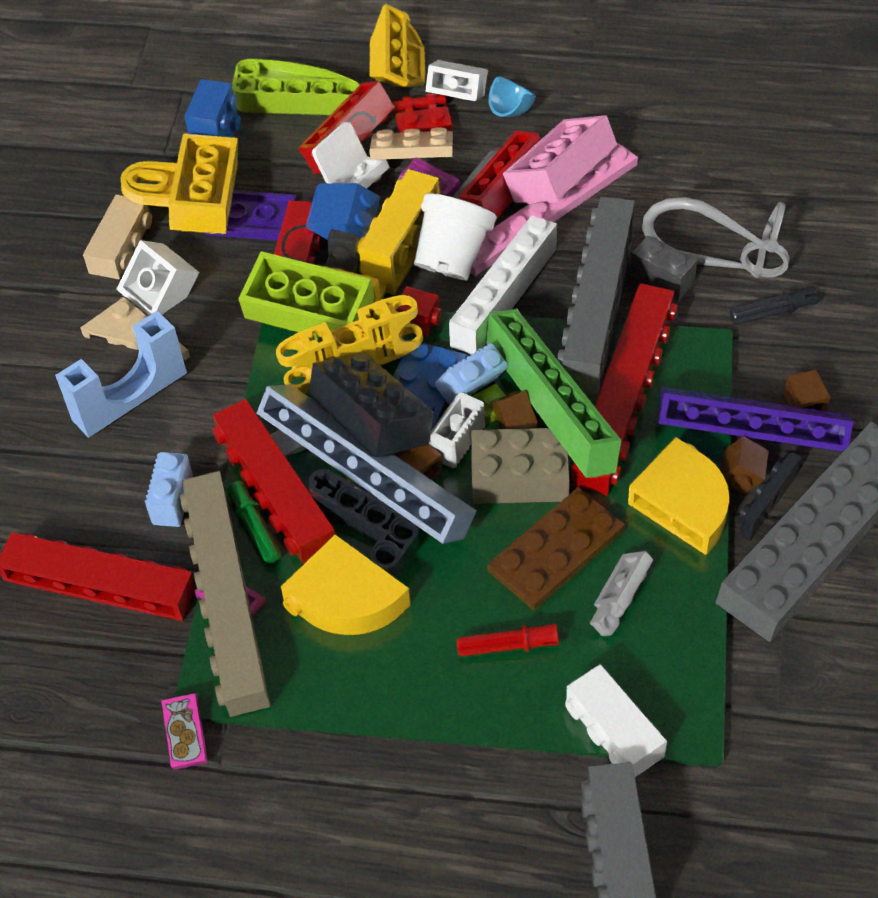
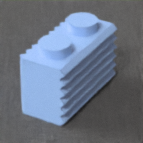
M488 343L487 346L480 348L474 354L462 359L461 362L449 367L436 381L435 386L450 405L458 393L462 392L471 396L495 381L508 368V364L495 346Z
M160 452L157 454V459H155L154 474L151 475V484L149 485V490H147L148 495H146L147 500L144 502L153 525L179 527L181 526L184 514L179 494L185 493L183 480L192 478L193 473L188 455Z

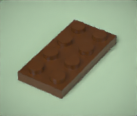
M577 487L487 564L488 572L535 611L625 532V524Z

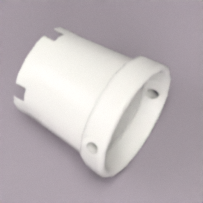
M425 194L420 207L424 212L414 265L432 272L443 273L444 276L466 281L471 273L485 235L493 230L497 217L493 212L464 200L440 194Z

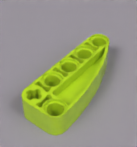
M244 59L240 61L236 66L232 82L233 94L237 96L236 108L241 112L331 115L359 86L358 82L325 69L292 62L263 59Z

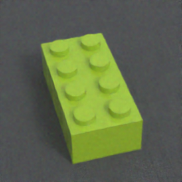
M262 251L239 296V302L246 319L296 332L306 330L323 322H326L331 331L359 320L357 309L370 305L375 300L370 278Z

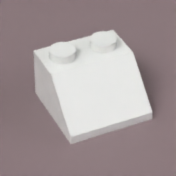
M140 240L117 290L148 316L156 311L163 315L188 296L199 272L163 243Z

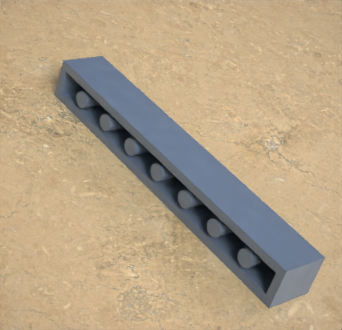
M291 384L267 386L257 411L258 415L441 543L464 539L476 510L394 454L380 457L373 456L316 401Z

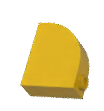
M676 437L629 486L628 504L707 555L717 544L724 531L729 505V491L725 478L719 468L693 445L684 443Z
M336 535L281 586L284 599L283 605L289 613L294 616L299 614L315 627L340 635H359L381 629L396 620L410 606L408 587Z

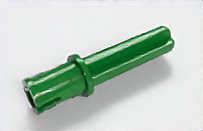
M244 481L231 483L227 487L228 490L226 492L236 508L235 514L237 518L242 519L263 561L268 564L274 563L281 558V552L259 512V503L253 500Z

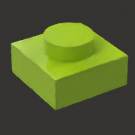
M497 384L471 396L483 401L486 424L497 420L490 401L505 396Z

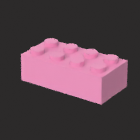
M607 115L562 120L503 173L514 203L558 202L564 198V194L570 188L579 184V180L585 174L592 172L594 166L599 161L609 156L608 153L617 146Z

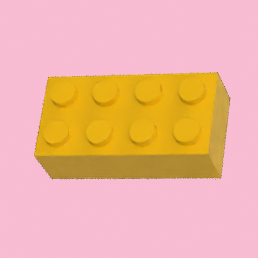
M410 169L406 171L402 179H398L394 192L390 198L385 199L382 211L378 217L373 218L368 233L365 237L360 238L357 246V252L360 255V273L379 279V284L386 286V293L395 295L415 262L424 212L420 208L423 203V197L428 193L440 194L439 178Z

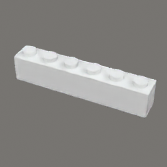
M533 215L530 216L449 321L451 348L471 355L485 346L489 313L512 310L556 251L557 223Z

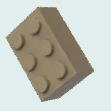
M549 428L471 430L473 504L561 502L569 495L568 453Z

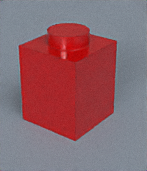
M406 286L402 295L414 298L418 307L417 316L410 320L409 324L419 326L422 334L429 336L433 327L440 324L443 310L440 308L439 295ZM402 305L398 307L396 311L403 312L411 309L412 307L409 305Z

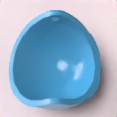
M498 76L490 88L489 105L492 112L497 116L516 117L530 109L536 95L526 88Z

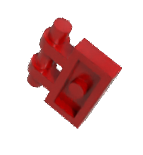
M427 93L425 97L411 99V96L402 97V100L392 101L395 107L393 109L394 112L404 111V113L395 114L398 133H404L406 129H419L420 132H431L433 128H446L447 131H452L448 107H437V105L446 104L445 95ZM424 107H427V108H428V109L413 111V109L424 108Z

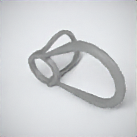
M667 198L653 204L644 214L642 230L645 238L650 236L662 243L664 242L657 236L654 230V221L661 213L676 209L699 212L753 241L743 248L740 259L742 263L678 250L696 259L697 265L746 269L756 278L760 276L765 278L782 275L788 268L789 254L777 242L785 211V204L783 202H779L774 208L766 224L762 239L757 238L719 209L704 201L692 198ZM759 249L757 262L754 265L748 260L747 254L750 251ZM766 250L777 253L782 258L783 264L774 269L763 268Z

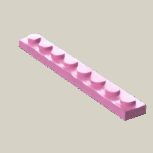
M618 143L608 153L609 156L599 161L594 166L592 172L585 174L579 180L577 186L570 188L564 194L562 200L555 203L540 201L528 204L501 222L493 230L486 233L471 274L477 276L493 265L531 215L555 222L635 167L638 157Z

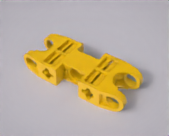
M406 295L382 299L357 309L359 318L357 321L331 331L326 322H323L285 339L276 349L278 362L285 367H292L284 376V384L288 385L291 384L290 382L293 379L305 377L306 379L303 383L291 385L306 394L310 390L313 363L326 361L328 358H340L361 352L368 354L381 366L414 351L423 341L421 328L415 324H409L410 320L414 319L418 314L417 302L414 298ZM402 305H409L412 307L407 311H396V309ZM314 333L317 335L318 343L315 340ZM410 333L417 335L413 340L409 341L401 338ZM383 348L386 349V357L384 356ZM294 349L298 351V353L290 357L282 356L287 350Z

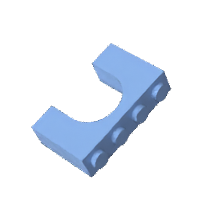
M158 311L132 326L139 348L138 357L132 369L119 381L108 386H102L98 375L82 359L55 375L72 421L88 438L187 374L175 327Z

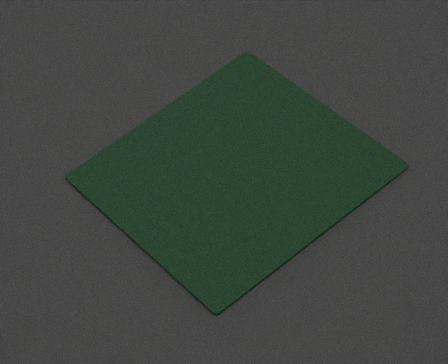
M443 312L440 324L433 327L430 335L422 334V343L467 354L450 347L449 321L455 312ZM524 317L557 359L559 349H565V346H562L564 328H570V325H567V319ZM615 322L604 379L625 323ZM262 323L244 399L248 401L269 434H272L280 429L258 415L257 411L267 386L285 385L284 376L292 367H285L278 362L276 349L282 341L298 332ZM670 326L666 344L661 343L659 347L662 348L660 363L658 366L653 365L652 371H655L652 386L650 389L645 388L643 393L647 395L643 412L637 411L635 416L638 418L635 435H629L627 439L630 442L626 460L620 459L618 465L622 467L618 484L611 485L608 496L581 489L625 524V532L535 611L490 574L487 564L560 502L473 504L472 445L469 446V450H466V454H463V458L460 459V463H457L456 468L442 464L443 473L433 480V482L476 510L464 539L441 543L418 527V548L400 574L395 578L409 588L410 606L390 624L365 634L340 635L330 633L315 627L299 614L294 616L286 610L283 605L284 599L281 586L303 566V563L297 554L292 556L284 543V538L286 537L282 531L277 533L269 520V515H271L269 511L260 508L259 512L281 552V558L274 563L268 564L263 561L242 519L237 518L235 514L236 508L227 494L245 585L266 599V602L252 619L270 707L230 717L226 705L219 706L215 686L221 685L219 676L214 677L210 656H214L215 651L214 647L209 648L204 628L210 627L208 618L203 619L199 600L202 598L199 596L175 697L195 693L198 696L202 722L609 758L607 750L602 745L598 746L592 741L588 735L586 725L580 718L578 720L574 719L565 705L567 686L598 665H601L667 741L665 757L658 762L710 767L721 766L724 759L727 611L717 605L716 600L721 584L728 576L729 505L722 536L712 550L705 555L629 505L628 497L629 486L676 437L684 443L693 445L721 471L724 450L730 446V434L659 424L656 415L661 386L731 397L732 331L729 329ZM410 333L401 338L409 341L413 340L417 335ZM383 348L384 356L386 357V349ZM294 349L287 350L282 356L290 357L298 353V351ZM402 357L383 364L381 367L393 376ZM505 369L495 381L473 395L494 384H497L505 395L518 391L520 388ZM299 377L293 379L290 383L293 385H299L303 383L306 378ZM532 406L539 425L532 429L549 428ZM495 420L489 424L485 423V427L482 430L500 429L498 421ZM308 449L286 456V459L308 491L309 477L314 471L319 469L330 470L346 479L344 474ZM568 454L570 494L576 488L571 486L572 466L574 461ZM230 461L224 483L226 490H228L227 487L231 483L243 481L240 475L241 468L239 465L233 466ZM247 488L253 500L256 501L254 496L256 491L254 488ZM348 502L344 506L353 507V503ZM323 512L334 528L335 535L371 560V550L376 542ZM373 518L370 521L373 523H380L383 521V519ZM405 533L400 534L397 537L401 539H407L411 536ZM646 551L653 561L647 570L645 579L639 584L634 593L632 603L626 608L624 614L619 617V626L612 635L601 636L590 624L597 611V607L594 605L622 554ZM390 558L379 560L383 564H389L393 561ZM556 623L559 645L530 648L529 652H525V648L467 656H460L458 654L457 639L459 637L520 630L522 625H525L527 628Z

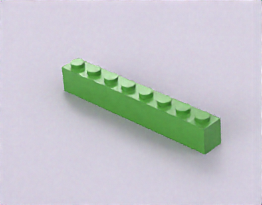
M517 309L490 312L486 344H493L507 362L508 368H506V371L520 390L526 391L534 409L583 475L588 478L616 473L621 439Z

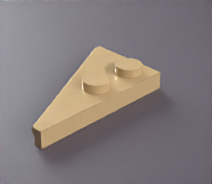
M123 297L83 325L81 331L86 338H91L92 335L107 338L108 343L121 344L127 348L139 350L132 326L148 316ZM179 343L183 360L186 361L190 358L188 349Z

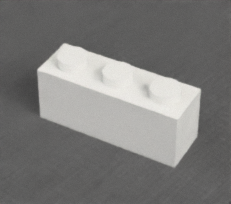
M598 665L567 686L565 702L567 710L574 719L578 720L580 718L586 725L588 735L592 741L598 746L602 745L607 750L612 764L632 762L634 777H636L665 757L667 741L601 665Z

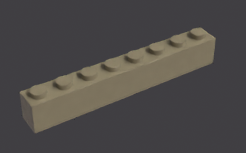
M217 471L183 480L185 493L179 495L183 511L189 512V519H185L184 523L188 538L193 537L194 545H190L189 550L193 564H198L199 571L194 572L198 591H203L205 598L199 600L203 619H209L210 627L204 628L208 647H214L215 655L210 656V664L214 677L219 676L221 685L215 686L219 706L226 705L230 717L270 707L227 492L221 473Z

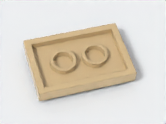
M433 128L431 132H420L419 129H406L404 133L380 130L377 131V134H372L370 160L453 157V131H447L446 128Z

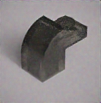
M331 229L328 235L329 257L325 266L360 274V255L357 252L360 240L359 235Z

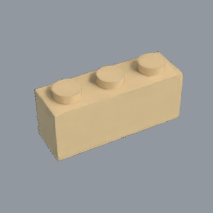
M115 195L83 253L89 274L120 280L146 229H149L152 224V214L149 212L148 205L137 204L125 196Z

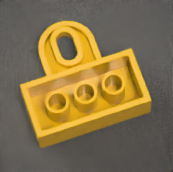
M183 134L177 163L144 161L130 165L121 175L122 193L127 199L137 204L169 207L170 230L226 234L238 166V138ZM139 181H144V182H156V183H159V184H144V183H136V182H139Z

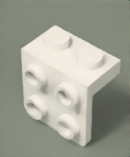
M343 122L312 151V155L326 183H358L367 189L372 183L380 180L382 174L390 168L386 159L370 160V157H367L352 124L349 122Z

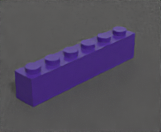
M661 386L656 415L658 423L842 452L849 446L854 422L847 414Z

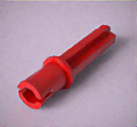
M556 623L527 628L525 625H522L520 630L466 636L457 639V650L460 656L525 648V652H529L530 648L559 645Z

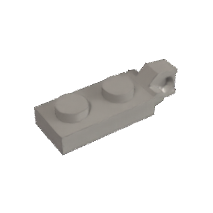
M646 551L622 554L594 604L597 607V611L590 624L601 636L612 635L619 626V617L624 614L626 608L632 603L634 593L639 584L645 579L647 570L653 561Z

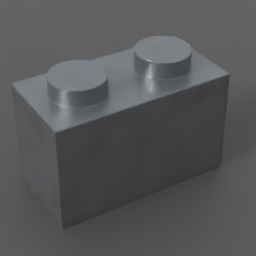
M647 236L632 252L630 276L646 285L674 291V299L679 301L695 282L697 260Z

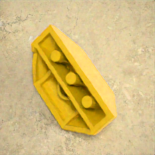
M384 4L370 40V77L391 86H423L425 83V48L416 30L409 23L411 20L408 14L388 4Z

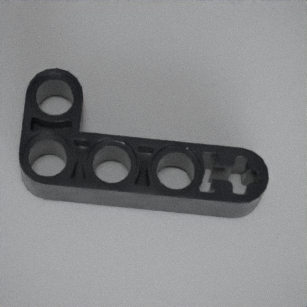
M319 469L310 475L309 493L319 508L376 542L371 550V561L396 578L418 548V526L379 498L330 470ZM348 502H353L357 504L353 507L344 506V504ZM373 518L383 519L380 523H373L370 520ZM405 533L411 536L407 539H401L397 537L398 535ZM383 558H390L393 560L389 564H383L379 562V560Z

